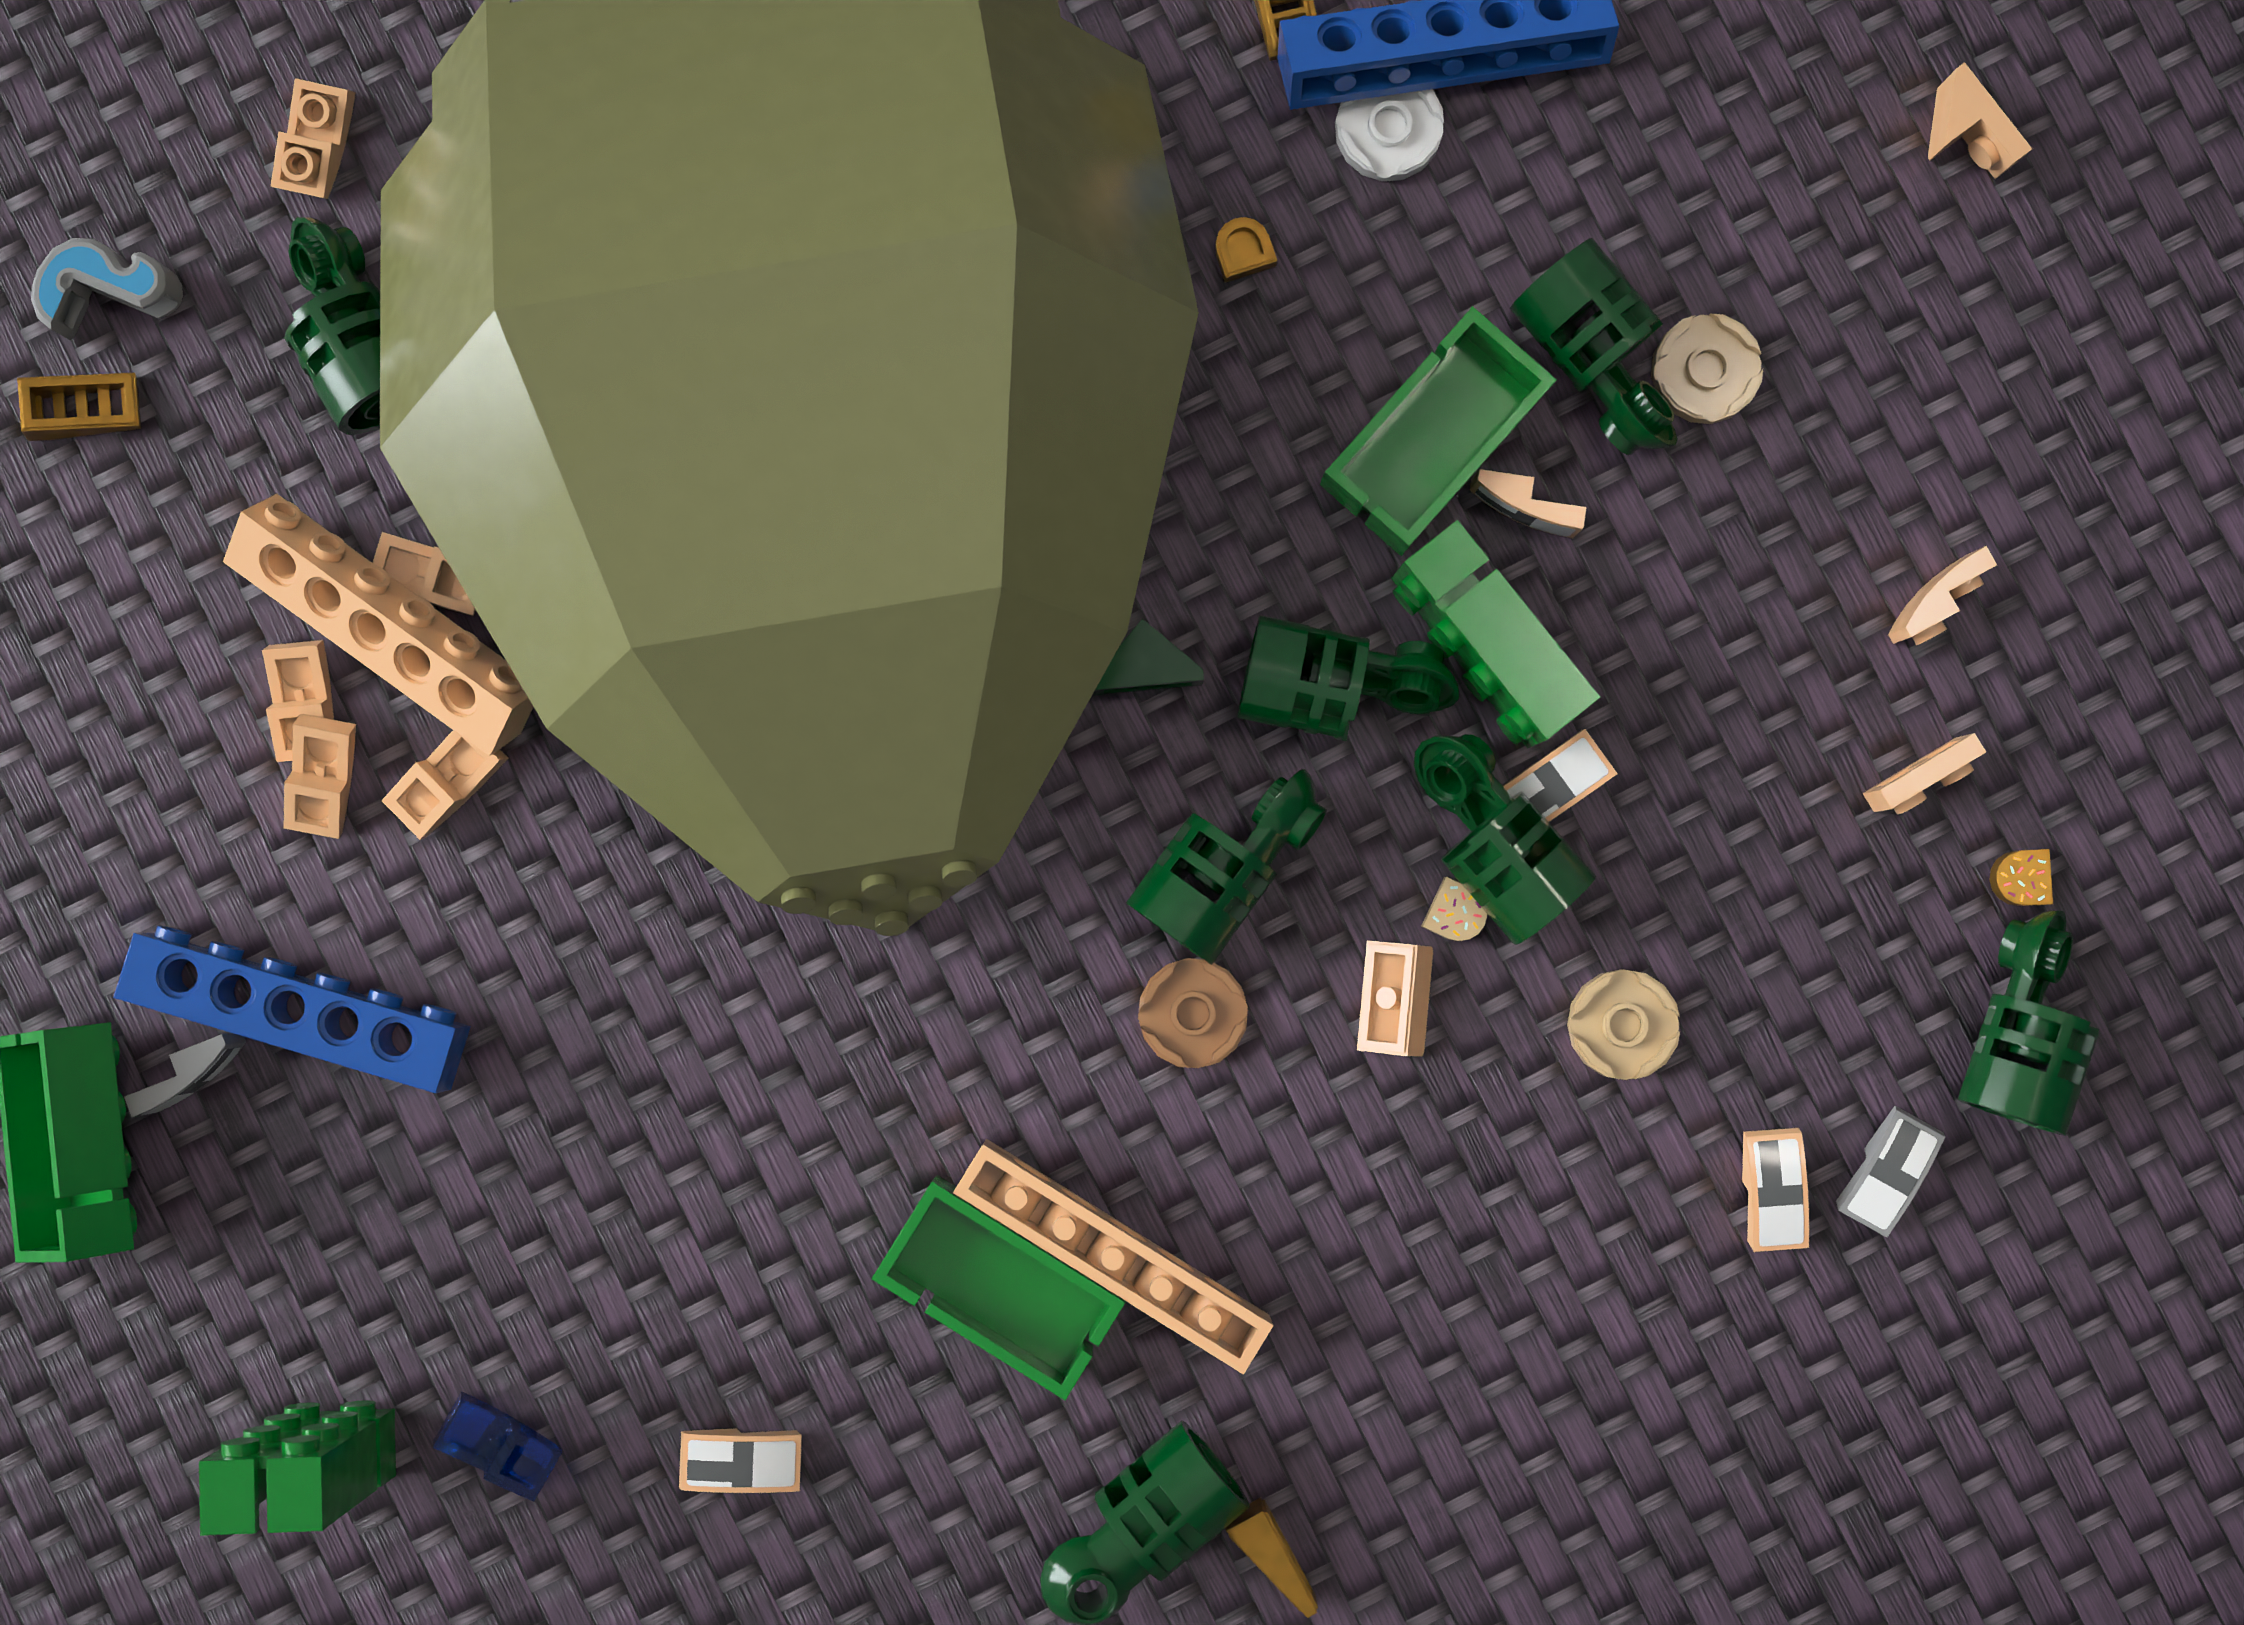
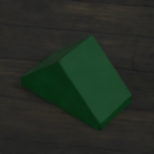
M1142 619L1119 646L1097 685L1093 696L1202 686L1204 681L1203 668Z

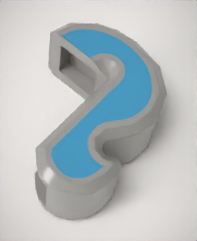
M72 238L52 248L37 269L32 284L31 301L37 319L51 330L71 340L75 337L87 311L92 291L161 319L176 311L180 306L183 298L182 284L174 272L142 252L133 253L131 256L132 264L130 265L127 259L95 239Z

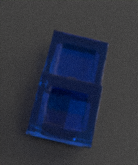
M462 1391L433 1440L434 1449L483 1470L484 1480L533 1502L562 1454V1448L540 1433L499 1409Z

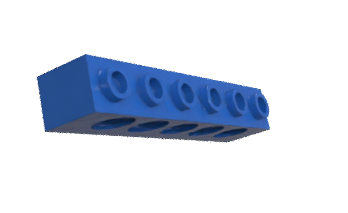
M1412 0L1400 4L1356 8L1351 11L1281 20L1277 59L1289 108L1292 110L1609 64L1619 30V23L1612 0Z
M158 925L155 933H133L113 998L432 1093H440L452 1089L471 1027L455 1022L456 1012L429 1004H423L421 1011L401 1006L404 998L401 995L370 988L368 996L348 990L351 981L325 973H317L315 980L295 974L297 970L296 964L271 957H264L262 964L242 959L245 951L242 948L216 941H211L209 948L189 943L192 936L191 933L167 926ZM189 961L194 964L198 973L196 984L191 989H188L182 981L183 967ZM241 977H244L251 986L250 999L244 1006L237 1001L234 994L235 984ZM294 992L302 997L305 1004L304 1014L298 1021L293 1020L287 1011V1001ZM346 1008L353 1010L358 1018V1028L352 1037L346 1036L339 1024L340 1016ZM400 1023L404 1024L412 1035L411 1046L405 1053L398 1051L392 1042V1033Z

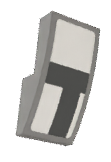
M234 1033L221 1034L170 1054L169 1056L177 1076L124 1096L131 1117L155 1114L180 1102L205 1086L236 1057L246 1043L244 1036Z
M1894 1106L1864 1148L1866 1154L1865 1161L1837 1198L1838 1211L1888 1237L1929 1172L1945 1139L1944 1132Z

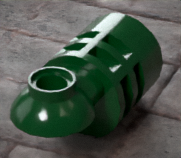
M297 217L291 226V242L288 250L290 263L299 282L306 290L311 291L314 298L292 314L295 320L289 325L283 338L288 346L297 353L301 368L305 374L312 378L315 391L341 432L346 435H358L380 428V291L373 283L361 282L358 277L365 271V256L357 237L349 228L340 227L333 229L320 220Z
M1589 238L1567 253L1533 282L1514 301L1510 310L1541 347H1544L1556 365L1573 382L1576 389L1582 393L1590 387L1609 409L1599 417L1598 421L1603 433L1618 450L1626 455H1632L1640 447L1646 449L1669 448L1676 445L1678 439L1675 428L1672 425L1675 417L1670 405L1657 389L1642 380L1637 383L1620 364L1650 338L1663 323L1657 314L1645 303L1636 289L1624 278L1621 271L1595 240ZM1597 305L1600 310L1577 328L1574 324Z
M1259 615L1247 663L1237 718L1282 728L1292 727L1301 729L1305 733L1315 735L1320 733L1334 736V739L1347 741L1350 720L1354 721L1361 694L1376 697L1398 711L1418 715L1441 711L1453 706L1459 700V686L1453 674L1443 664V651L1433 644L1423 641H1406L1399 644L1395 649V655L1369 650V638L1338 633L1337 631L1322 630L1309 627V625ZM1300 676H1307V681L1300 680Z
M1468 734L1459 737L1437 735L1422 741L1415 751L1414 768L1419 783L1432 800L1440 807L1456 814L1470 830L1442 857L1441 861L1514 945H1518L1537 933L1568 908L1593 883L1596 875L1522 791L1512 797L1492 774L1496 764L1494 753L1481 738Z
M1301 769L1289 781L1280 777L1269 787L1256 806L1251 818L1258 825L1243 846L1213 824L1192 813L1132 893L1126 904L1212 965L1277 876V873L1269 866L1283 846L1287 843L1297 851L1301 850L1324 820L1327 809L1316 802L1315 788L1310 774L1306 769ZM1188 874L1221 896L1216 903L1212 902L1186 883L1184 880Z
M2064 911L2045 912L2034 917L2029 922L2013 919L2008 924L2001 941L1998 963L2000 967L2013 970L2005 995L1992 994L1989 1008L1984 1023L1981 1026L1979 1038L1972 1054L1958 1101L2027 1126L2066 1136L2096 1041L2099 1037V1029L2091 1027L2090 1021L2041 1005L2050 982L2056 984L2063 977L2072 953L2073 937L2070 932L2066 931ZM2015 1055L2048 1066L2047 1071L2044 1072L2011 1061L2012 1056Z
M1181 1420L1143 1452L1138 1459L1124 1468L1119 1475L1095 1493L1096 1503L1107 1522L1092 1535L1074 1537L1056 1547L1045 1561L1041 1573L1042 1597L1050 1611L1067 1623L1076 1625L1101 1624L1119 1612L1127 1602L1130 1590L1149 1574L1158 1581L1166 1579L1200 1548L1249 1509V1501L1231 1473L1208 1444L1193 1428ZM1096 1580L1101 1582L1091 1592L1084 1593L1076 1590L1085 1581Z

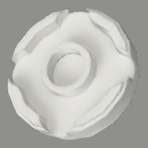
M1433 89L1341 102L1335 120L1336 143L1346 162L1361 175L1382 182L1404 180L1422 171L1436 155L1443 134V108Z

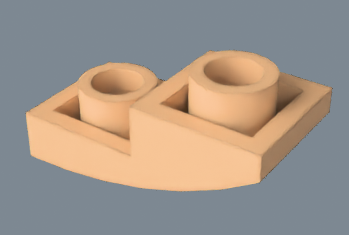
M295 78L287 133L278 131L271 187L328 199L343 156L356 92Z
M1987 546L1971 552L1950 564L1916 593L1900 613L1888 634L1893 644L1912 637L1915 644L1919 645L1947 630L1942 620L1960 611L1954 600L1982 586L1984 583L1980 574L1997 565Z

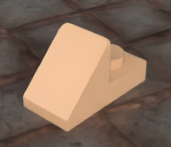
M1964 62L1937 88L1928 159L1929 161L1962 137L1968 144V151L1973 161L1979 167L1988 170L1996 179L2030 152L2032 147Z

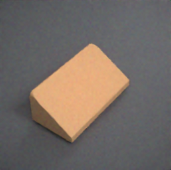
M1367 940L1357 1050L1401 1056H1423L1433 960L1432 947Z

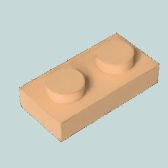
M1975 733L1956 737L1862 794L1874 812L1894 809L1897 815L1904 813L1925 801L1927 797L1923 790L1939 780L1943 786H1947L1973 772L1974 769L1970 762L1986 753Z

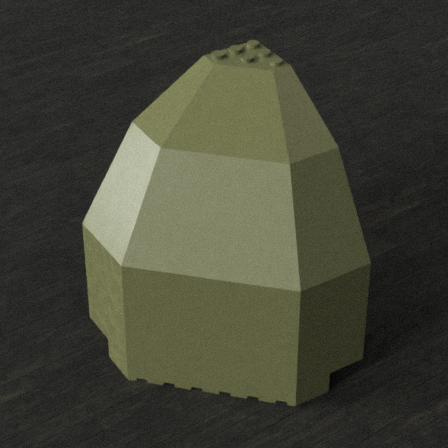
M484 0L432 72V122L381 189L380 449L547 730L759 903L782 908L783 911L791 914L804 913L829 919L836 925H854L875 930L879 935L898 936L906 932L911 925L929 912L939 908L944 901L962 888L975 882L977 877L1000 861L1128 631L1199 314L1145 65L1061 18L1058 0H523L512 2V0Z

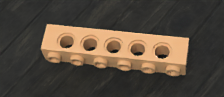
M275 494L241 511L223 560L225 564L488 756L493 755L521 734L533 709V705L504 658L480 642L475 635L465 631L436 610L431 603L418 597L396 581L383 568L374 565L348 546L339 536L326 530L300 511L295 504L285 500L280 495Z
M988 1139L981 1146L953 1194L1243 1375L1274 1326L1270 1315Z

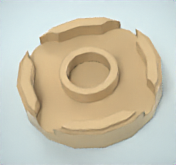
M1723 314L1694 315L1682 319L1662 337L1653 354L1651 378L1655 389L1666 399L1675 415L1693 423L1713 424L1732 418L1753 400L1762 383L1763 369H1761L1759 357L1761 351L1757 340L1740 322Z
M1620 969L1601 973L1581 987L1571 1003L1567 1027L1571 1045L1585 1065L1602 1076L1628 1080L1649 1076L1668 1062L1678 1046L1680 1031H1678V1017L1680 1016L1676 1001L1662 983L1646 973Z

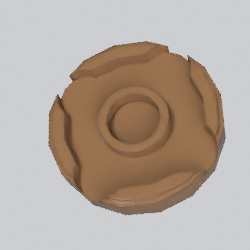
M1185 958L1166 964L1149 979L1140 996L1138 1020L1144 1040L1158 1057L1177 1067L1201 1068L1221 1062L1237 1048L1246 1031L1248 1006L1241 985L1228 970L1215 963L1210 965L1202 959Z

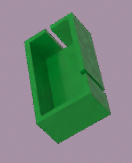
M1472 306L1439 343L1435 353H1430L1325 471L1319 485L1354 516L1357 517L1363 509L1369 513L1370 516L1365 525L1402 556L1543 398L1557 379Z
M1456 520L1404 561L1391 578L1397 585L1392 591L1398 602L1410 615L1413 616L1418 612L1430 626L1431 630L1427 632V636L1431 643L1443 651L1446 659L1453 655L1466 671L1461 678L1470 692L1481 702L1487 698L1499 712L1500 716L1496 719V722L1507 738L1515 745L1522 741L1528 749L1548 740L1601 697L1498 569H1495L1481 581L1476 578L1473 573L1490 559L1462 524Z
M111 1022L0 1036V1112L16 1263L69 1262L134 1250L133 1235L137 1229V1216L134 1207L129 1203V1198H124L123 1187H128L127 1179L131 1174V1158L123 1145L121 1123L125 1118L126 1108L124 1098L118 1091L116 1066L120 1058V1049L117 1039L112 1035Z
M936 1175L873 1275L872 1280L913 1306L917 1304L925 1288L934 1293V1296L924 1313L1058 1397L1066 1400L1092 1358L1093 1344L1099 1347L1126 1301L953 1194L956 1186ZM1088 1333H1089V1341L1092 1342L1093 1344H1091V1343H1089L1088 1341L1085 1340V1337L1087 1336Z
M371 1400L343 1403L340 1405L339 1411H320V1404L314 1402L296 1403L285 1406L284 1413L265 1417L263 1425L244 1429L242 1437L221 1442V1449L199 1461L200 1536L257 1533L260 1530L259 1504L266 1499L267 1533L323 1531L374 1493L377 1487H382L396 1476L395 1408L376 1409V1402Z

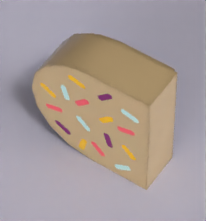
M1444 877L1421 927L1446 939L1454 941L1469 940L1478 935L1483 929L1487 913L1461 883Z

